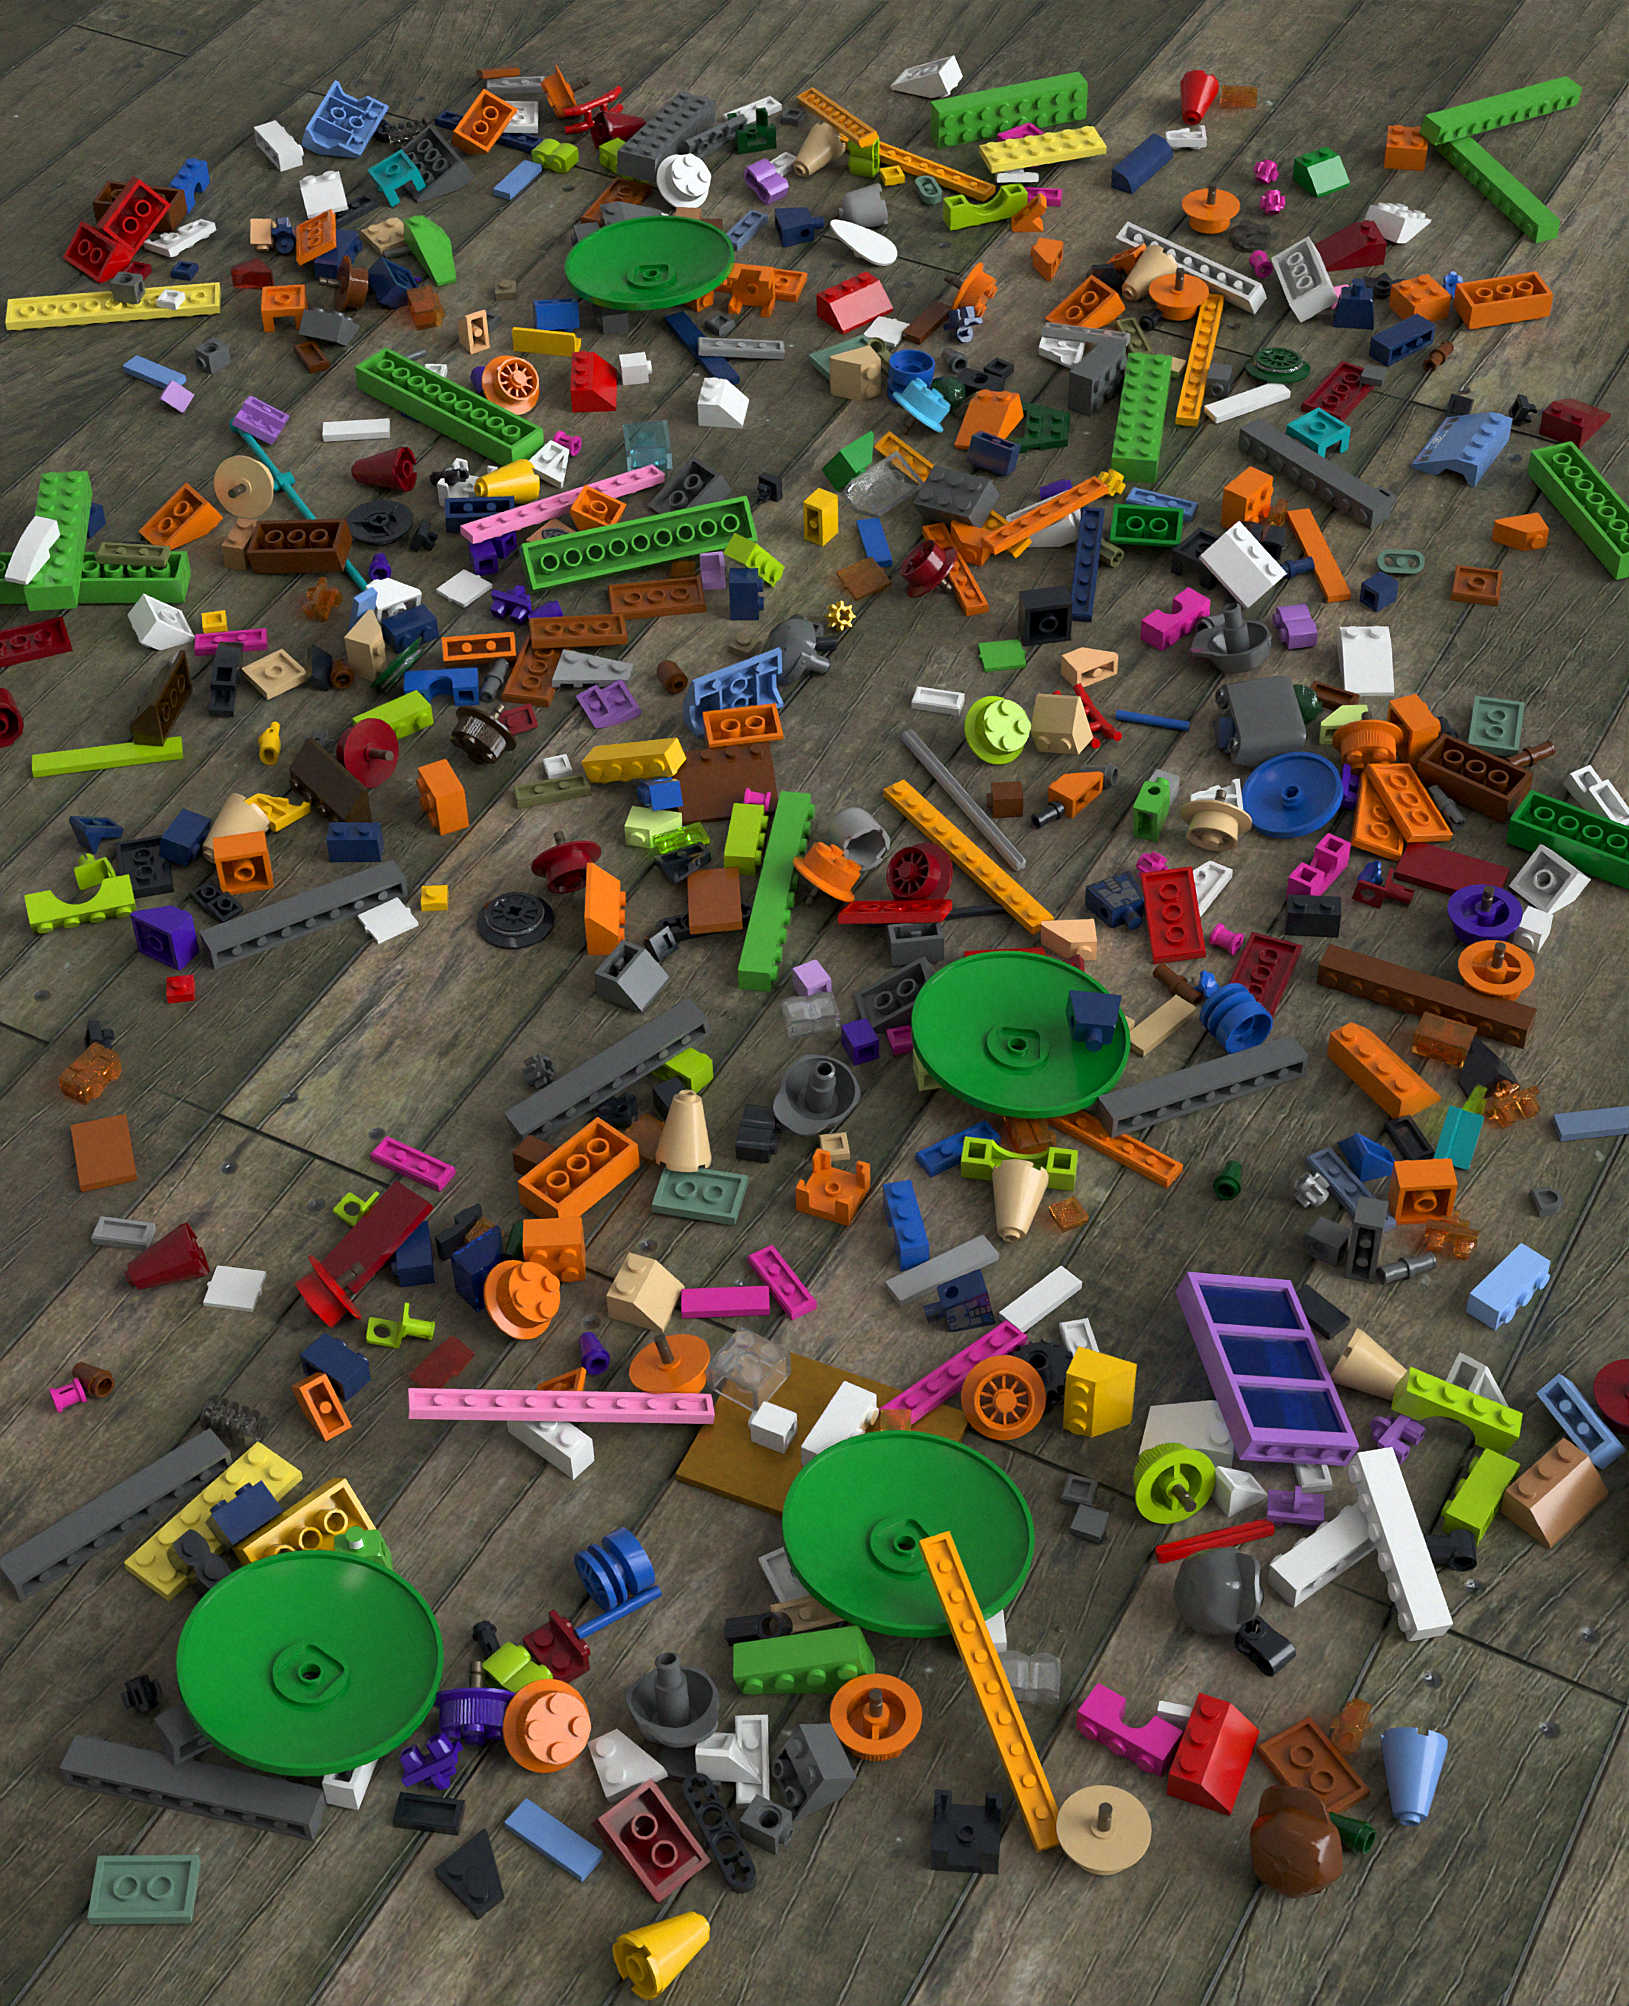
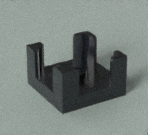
M1200 527L1173 549L1171 573L1181 576L1182 565L1185 563L1201 571L1200 586L1211 590L1216 585L1217 578L1198 557L1214 544L1220 536Z
M935 1789L931 1870L998 1875L1002 1812L1001 1793H986L985 1806L952 1804V1791Z

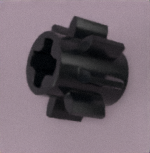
M144 1674L124 1683L127 1691L120 1694L126 1709L133 1707L135 1713L139 1714L159 1705L157 1696L162 1695L163 1692L157 1679L150 1681L148 1674Z

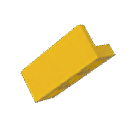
M513 327L512 329L514 351L572 357V352H579L581 347V338H575L574 333Z

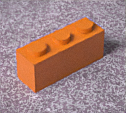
M514 632L442 637L445 667L494 663L497 658H502L507 662L517 660Z

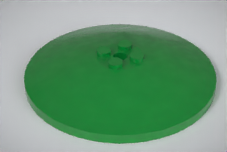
M681 216L638 217L607 225L581 239L571 249L566 258L565 274L567 283L574 293L593 304L611 309L631 311L662 309L695 300L722 284L733 269L735 261L734 249L729 237L719 228L707 222Z
M1022 951L984 952L964 957L946 965L929 978L921 988L913 1006L910 1024L911 1039L916 1055L929 1075L940 1086L962 1101L985 1111L1003 1116L1030 1119L1051 1118L1075 1113L1096 1103L1099 1096L1109 1093L1119 1082L1125 1071L1130 1053L1131 1039L1126 1017L1121 1007H1119L1111 1044H1102V1048L1099 1051L1093 1052L1086 1048V1043L1072 1040L1065 1012L1069 990L1110 993L1098 981L1070 964L1048 956ZM1012 1046H1020L1023 1050L1013 1049Z
M884 1430L869 1432L850 1437L826 1448L811 1459L798 1473L787 1493L782 1514L781 1534L787 1560L793 1573L809 1594L825 1608L850 1623L871 1631L899 1637L922 1638L952 1634L919 1550V1540L950 1531L984 1621H987L1003 1610L1022 1588L1030 1570L1035 1544L1034 1525L1028 1505L1020 1490L1000 1467L978 1451L962 1443L919 1431ZM904 1544L912 1546L913 1549L902 1550L898 1547V1545Z
M301 1550L285 1552L254 1561L239 1568L213 1586L192 1610L180 1636L176 1660L178 1689L184 1708L195 1727L211 1744L234 1760L265 1772L280 1775L321 1776L336 1774L366 1765L386 1755L402 1744L421 1725L430 1712L441 1685L444 1663L443 1642L437 1620L427 1602L409 1582L389 1568L370 1559L338 1551ZM306 1672H316L319 1674V1677L308 1680L302 1675Z

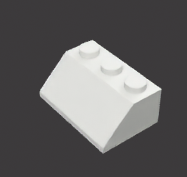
M1240 521L1198 557L1245 610L1287 574Z

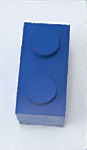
M575 297L532 301L534 327L536 329L548 331L561 329L563 332L574 331V328H580L579 307Z

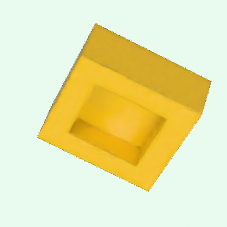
M899 165L880 168V177L885 186L905 183V175Z
M225 610L202 613L204 634L228 632Z
M448 885L422 886L421 910H448Z

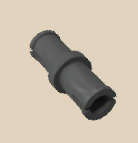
M497 658L491 671L486 674L484 678L485 683L479 692L482 701L492 702L497 690L502 687L504 683L503 677L509 668L506 660Z
M1434 785L1430 787L1427 793L1442 817L1446 819L1454 831L1462 829L1464 826L1460 821L1466 825L1467 820L1457 810L1453 799H1449L1440 786Z
M1428 1251L1414 1257L1404 1256L1399 1258L1398 1262L1379 1266L1376 1273L1380 1283L1385 1285L1402 1278L1409 1280L1414 1278L1415 1274L1433 1270L1437 1267V1261L1434 1254Z

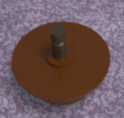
M347 255L341 260L336 280L323 277L318 279L319 286L335 288L334 307L336 312L343 313L346 306L361 310L368 292L367 268L352 267L351 258Z

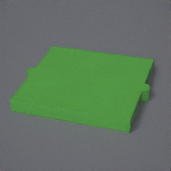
M1020 639L978 643L979 660L982 661L985 672L1026 668L1025 650H1022Z

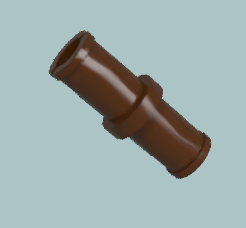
M1443 341L1438 348H1434L1430 352L1429 357L1423 362L1424 370L1431 373L1439 365L1444 364L1447 356L1454 350L1453 344L1450 341H1447V343Z
M1548 740L1535 747L1528 746L1523 748L1522 752L1507 757L1504 760L1521 768L1527 765L1531 767L1536 765L1537 761L1553 756L1555 754V747Z
M1165 963L1159 964L1153 971V977L1163 983L1172 995L1175 996L1177 994L1195 1007L1201 1002L1203 994L1189 985L1184 976H1178L1168 968Z

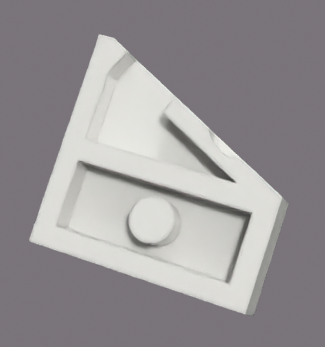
M1042 336L1039 345V355L1073 369L1082 359L1085 342Z
M618 1729L588 1742L605 1796L610 1803L627 1796L650 1778L657 1782L668 1777L667 1771L661 1764Z

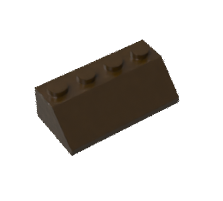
M180 650L161 668L157 677L153 679L150 690L146 692L141 706H138L134 719L130 721L129 731L130 734H133L136 745L163 746L190 697L193 689L185 650Z
M312 737L307 738L289 768L291 776L289 783L295 793L301 794L304 800L310 803L318 811L319 815L323 819L326 818L329 822H372L367 788Z

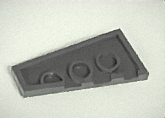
M741 114L686 140L682 155L693 154L700 160L704 159L735 138V129L745 131L748 119Z

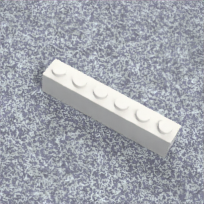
M1393 1447L1359 1452L1349 1464L1348 1474L1351 1482L1356 1485L1359 1494V1508L1366 1515L1370 1540L1375 1542L1378 1551V1564L1381 1571L1385 1572L1388 1581L1389 1597L1396 1604L1399 1613V1627L1401 1631L1405 1632L1408 1642L1442 1636L1453 1625Z

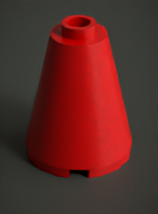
M1192 70L1187 72L1180 81L1182 120L1186 124H1199L1216 98L1219 91V83L1214 75L1211 74L1209 76L1203 70Z

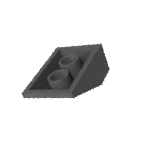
M625 202L600 205L601 227L632 218L662 215L658 209Z
M693 456L648 506L656 513L663 514L723 501L732 489L720 473Z
M923 956L855 993L861 1018H867L875 1033L910 1025L916 997L928 979L937 971Z

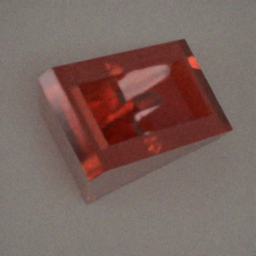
M258 257L233 266L230 269L233 287L262 290V287L274 286L272 270Z

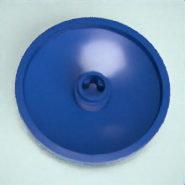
M1310 752L1281 754L1262 763L1247 778L1241 792L1243 810L1251 817L1252 827L1263 835L1280 839L1304 836L1321 828L1335 815L1342 802L1343 784L1336 767L1328 759Z

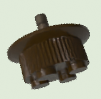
M497 703L490 715L471 706H460L456 710L459 722L451 732L452 738L450 742L469 754L468 758L474 763H496L504 751H513L517 746L513 734L498 721L500 715L505 710L503 705Z

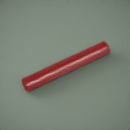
M1267 1518L1164 1543L1155 1547V1557L1158 1563L1163 1564L1186 1558L1197 1551L1229 1547L1272 1536L1275 1530L1272 1521H1267Z

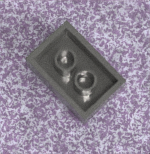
M1103 339L1069 372L1068 409L1091 417L1097 410L1101 409L1108 399L1113 397L1119 388L1123 387L1127 357H1125L1126 347Z
M934 465L913 504L924 519L939 523L944 522L947 525H951V521L956 520L982 528L1000 494L990 479Z

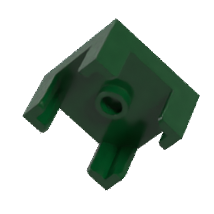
M765 107L756 109V123L747 124L745 131L735 129V138L731 142L738 155L777 148L776 126L774 123L768 126V112ZM735 112L727 114V121L737 117V114Z

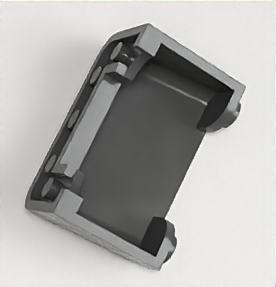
M1278 675L1224 684L1221 688L1217 689L1215 702L1220 709H1227L1230 706L1236 728L1234 737H1231L1228 742V751L1233 763L1257 768L1275 756L1301 751L1306 739V728L1293 684L1289 677Z

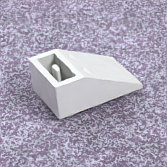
M1379 202L1378 205H1370L1365 220H1374L1385 239L1396 243H1407L1431 222V219L1425 217V213L1417 210H1407V206L1399 203L1395 205Z

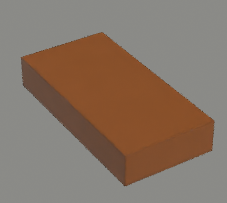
M515 66L477 69V76L482 79L520 75V69Z

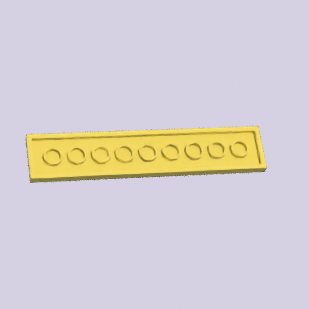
M220 282L145 288L146 293L138 304L114 301L111 291L8 299L5 324L7 330L19 331L29 328L42 329L53 326L64 327L66 325L105 324L115 321L150 320L152 318L168 319L177 316L213 315L220 313ZM165 289L185 293L186 299L177 310L157 307L156 300Z

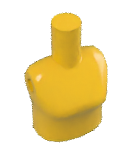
M272 722L270 728L265 730L258 738L259 757L265 765H275L278 762L281 750L280 724L278 722Z

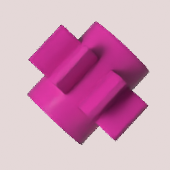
M1263 159V162L1260 161V163L1256 162L1253 169L1256 175L1255 179L1265 185L1276 181L1279 175L1276 169L1277 164L1268 159Z
M1269 190L1264 193V196H1261L1260 209H1265L1266 215H1277L1280 213V209H1284L1285 196H1280V191Z
M1154 851L1151 854L1144 853L1136 863V868L1140 871L1136 876L1140 878V873L1167 870L1168 867L1164 865L1167 859Z

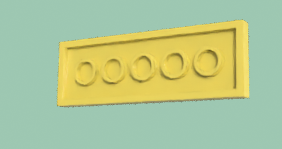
M1084 126L1079 129H1066L1061 132H1048L1043 135L1026 136L1025 138L1007 139L1002 142H989L979 145V153L991 173L1106 154L1107 146L1094 126Z
M259 1441L256 1442L124 1562L126 1570L170 1602L189 1584L187 1576L176 1571L167 1558L166 1552L173 1542L189 1529H192L204 1537L211 1553L218 1556L221 1555L225 1550L205 1523L211 1515L209 1510L224 1499L228 1503L236 1498L235 1492L245 1484L250 1482L254 1486L261 1480L278 1502L303 1479L301 1471Z

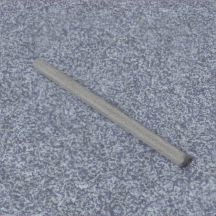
M911 729L902 733V741L1015 871L1024 869L1026 867L1024 857L917 734Z

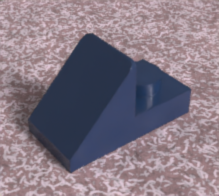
M70 816L69 818L78 843L92 854H96L101 839L108 840L109 837L121 838L124 828L108 817Z

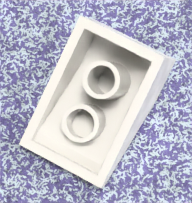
M953 55L905 69L890 87L892 90L928 98L938 96L944 98L958 85L963 76Z
M1062 493L1007 515L1006 520L1011 522ZM1080 509L1029 536L1032 543L1028 547H1061L1075 542L1078 539Z
M1340 627L1337 653L1343 689L1360 696H1394L1392 647L1389 627Z
M1208 1400L1150 1406L1139 1456L1144 1450L1152 1449L1159 1444L1176 1442L1185 1445L1188 1449L1204 1453L1212 1461L1215 1468L1221 1466L1231 1469L1235 1447L1217 1401Z

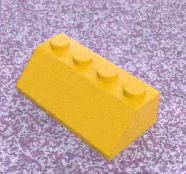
M332 1478L235 1545L232 1549L244 1567L254 1561L285 1552L301 1550L333 1551L334 1536L345 1534L350 1527L359 1526L364 1531L376 1528L345 1478Z

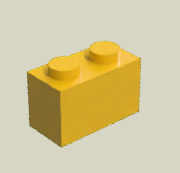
M818 488L803 501L805 540L823 547L838 533V495Z

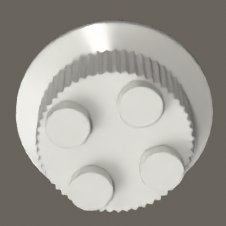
M693 154L669 156L661 162L656 175L657 186L661 195L669 204L676 208H697L707 198L711 173L702 160Z

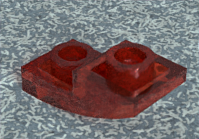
M452 1335L438 1346L415 1369L410 1377L422 1388L441 1389L453 1374L456 1377L476 1353Z

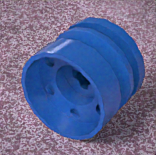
M914 349L900 350L892 354L889 359L888 398L900 404L894 398L893 393H903L912 380L915 381L916 378L921 379L927 384V388L932 390L935 371L934 358L926 352Z
M1239 983L1225 985L1211 994L1205 1001L1199 1017L1201 1024L1212 1036L1216 1037L1218 1043L1228 1054L1261 1045L1268 1037L1273 1026L1271 1014L1261 1003L1256 1002L1254 996L1249 993L1244 985Z
M619 1527L604 1536L601 1540L602 1548L592 1543L588 1546L587 1551L581 1550L574 1555V1564L583 1586L595 1603L606 1612L616 1608L617 1603L623 1604L628 1599L627 1590L631 1594L637 1595L655 1583V1573L646 1552L634 1535L625 1527Z

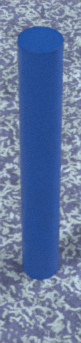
M1117 710L1115 717L1116 720L1189 731L1190 727L1189 721Z
M654 1585L623 1604H619L610 1612H605L575 1628V1636L578 1640L584 1639L661 1597L662 1592L658 1585Z

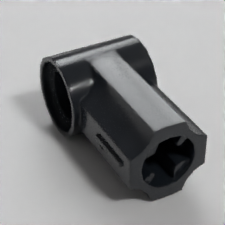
M1458 1529L1451 1531L1448 1535L1423 1534L1432 1563L1449 1564L1451 1569L1459 1572L1470 1571L1477 1566L1475 1535L1471 1531Z
M778 1611L728 1618L724 1626L725 1639L729 1647H734V1644L789 1636L793 1630V1623L789 1615ZM773 1618L778 1622V1631L775 1635L769 1628Z

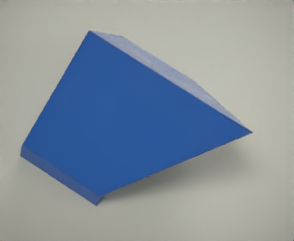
M1357 1132L1353 1136L1338 1142L1354 1174L1361 1182L1392 1175L1395 1159L1389 1149Z

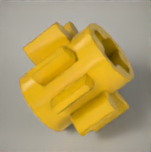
M1109 469L1107 473L1101 471L1098 479L1108 486L1109 493L1106 495L1113 497L1115 493L1121 494L1126 486L1122 481L1124 476L1113 469Z
M843 601L837 602L836 606L833 604L828 605L830 611L824 615L829 622L828 627L836 626L837 632L843 631L844 627H852L850 622L852 618L856 617L851 611L852 605L844 606Z

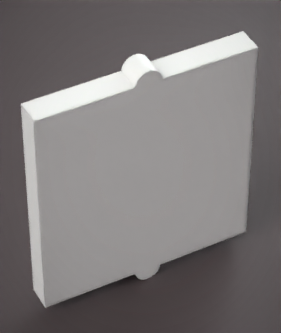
M878 316L864 335L869 339L872 337L881 338L886 345L895 347L902 339V331L910 324L897 321V319Z
M464 569L438 587L436 593L447 598L448 602H454L465 608L493 587L490 582L482 579L480 575H474Z
M398 897L357 915L358 920L365 927V932L370 933L378 944L419 926L418 921L411 914L410 908H406Z
M217 1265L212 1280L207 1283L208 1291L203 1301L204 1306L253 1312L258 1297L263 1294L262 1286L266 1278V1271Z

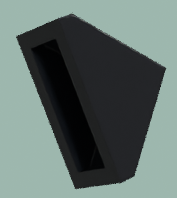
M1113 263L1092 265L1086 273V279L1093 275L1117 293H1122V285L1125 281L1113 268Z
M1474 1035L1458 1078V1085L1468 1101L1473 1102L1519 1090L1521 1085L1510 1068Z

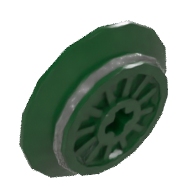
M1274 347L1260 350L1246 362L1245 370L1250 376L1269 383H1293L1305 379L1310 374V366L1302 359L1300 354L1286 348Z
M419 637L395 658L371 683L369 688L381 685V688L386 690L422 656V650L418 649L422 637Z

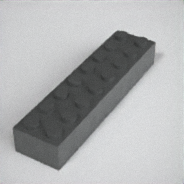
M679 92L618 150L617 174L654 183L658 167L663 160L672 155H682L686 140L707 131L715 123L716 101L711 100L707 96L698 97L691 95L689 92Z

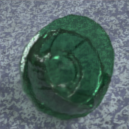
M944 374V376L937 377L931 382V390L934 388L944 396L943 399L951 405L948 414H951L952 410L963 404L966 390L964 384L959 379Z
M1293 685L1304 725L1310 724L1319 714L1324 713V709H1322L1323 702H1318L1317 694L1313 689L1304 685Z

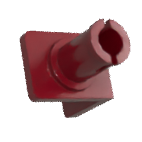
M1390 868L1383 887L1359 880L1352 899L1378 909L1381 908L1384 899L1386 900L1387 898L1409 906L1415 890L1393 883L1391 878L1394 869ZM1370 889L1375 893V896L1367 898L1360 891Z

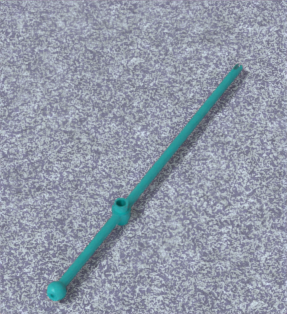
M233 417L229 422L230 430L240 434L261 463L269 469L274 481V493L280 490L285 492L306 520L316 519L291 487V485L295 484V479L291 472L280 473L252 435L232 425L235 418ZM347 558L344 567L345 571L362 592L365 591L368 584Z

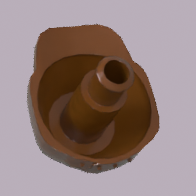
M1272 1785L1266 1788L1260 1798L1258 1817L1252 1824L1249 1835L1250 1856L1254 1873L1259 1880L1271 1889L1291 1899L1319 1894L1327 1886L1334 1883L1341 1876L1343 1870L1340 1835L1336 1826L1330 1821L1325 1802L1317 1792L1309 1788Z

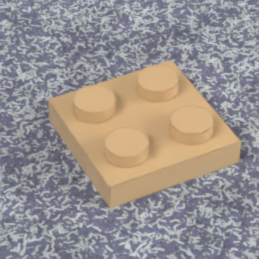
M397 217L361 230L362 238L381 256L384 255L383 251L407 246L404 241V224Z
M283 649L241 668L242 676L267 700L307 681V671Z

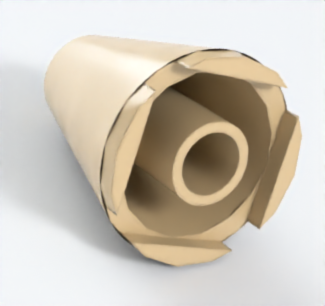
M816 123L811 128L793 162L796 174L808 177L844 153L845 143H841L839 139L841 135L834 127L827 123L822 125Z
M1149 245L1123 283V296L1128 300L1137 301L1149 294V286L1156 278L1167 274H1175L1178 266L1171 254L1167 256L1162 252L1164 248L1161 246Z
M237 793L230 794L202 845L203 856L211 863H215L212 838L263 830L266 832L270 828V826H267L270 821L265 813L255 803H252L250 806L245 803L246 797Z
M682 1090L673 1097L655 1153V1160L659 1165L660 1161L666 1163V1169L672 1171L695 1172L698 1171V1166L704 1164L705 1169L708 1168L712 1157L702 1099L692 1090Z
M1018 1159L1001 1161V1166L997 1167L995 1165L993 1167L992 1182L997 1233L1004 1241L1009 1243H1016L1026 1237L1049 1182L1047 1171L1043 1167H1041L1040 1171L1033 1168V1163L1030 1161Z
M1357 1328L1330 1377L1335 1384L1393 1401L1395 1385L1407 1370L1368 1334Z

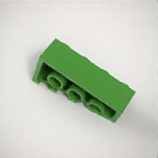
M857 1625L734 1644L733 1678L742 1694L837 1693L850 1680L866 1674H875L874 1656L860 1627Z

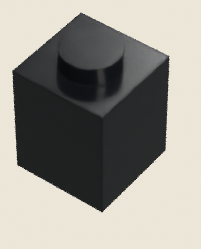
M677 1077L652 1087L654 1107L665 1121L674 1095L679 1094L682 1090H687Z

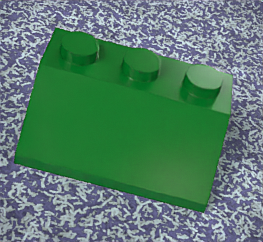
M1114 504L1110 543L1177 547L1181 543L1184 508Z

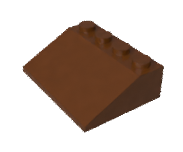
M769 742L683 751L686 760L679 767L677 773L672 776L673 779H677L680 782L683 806L676 808L677 812L682 813V826L731 820L734 803L743 804L746 788H750L753 792L764 794L771 792L767 815H764H775L778 795Z

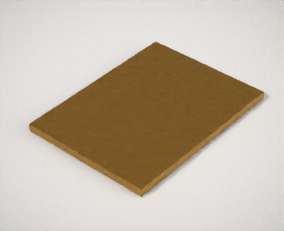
M752 1339L714 1405L715 1417L713 1424H703L675 1473L676 1480L782 1518L789 1488L804 1467L801 1465V1446L842 1383L846 1381L877 1394V1408L879 1409L904 1391ZM764 1401L797 1413L798 1432L784 1454L751 1441V1428L748 1427V1422L753 1411H758ZM940 1404L905 1430L935 1434L961 1443L970 1423L963 1411ZM878 1414L873 1425L869 1424L865 1433L895 1429L880 1418ZM898 1545L902 1550H908L909 1548L908 1545Z

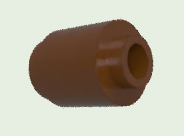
M665 660L657 666V678L667 692L677 694L686 688L688 679L677 663Z

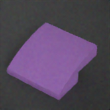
M250 395L239 413L235 416L232 425L273 445L290 416Z
M622 679L602 690L596 684L576 696L595 728L613 726L643 714Z

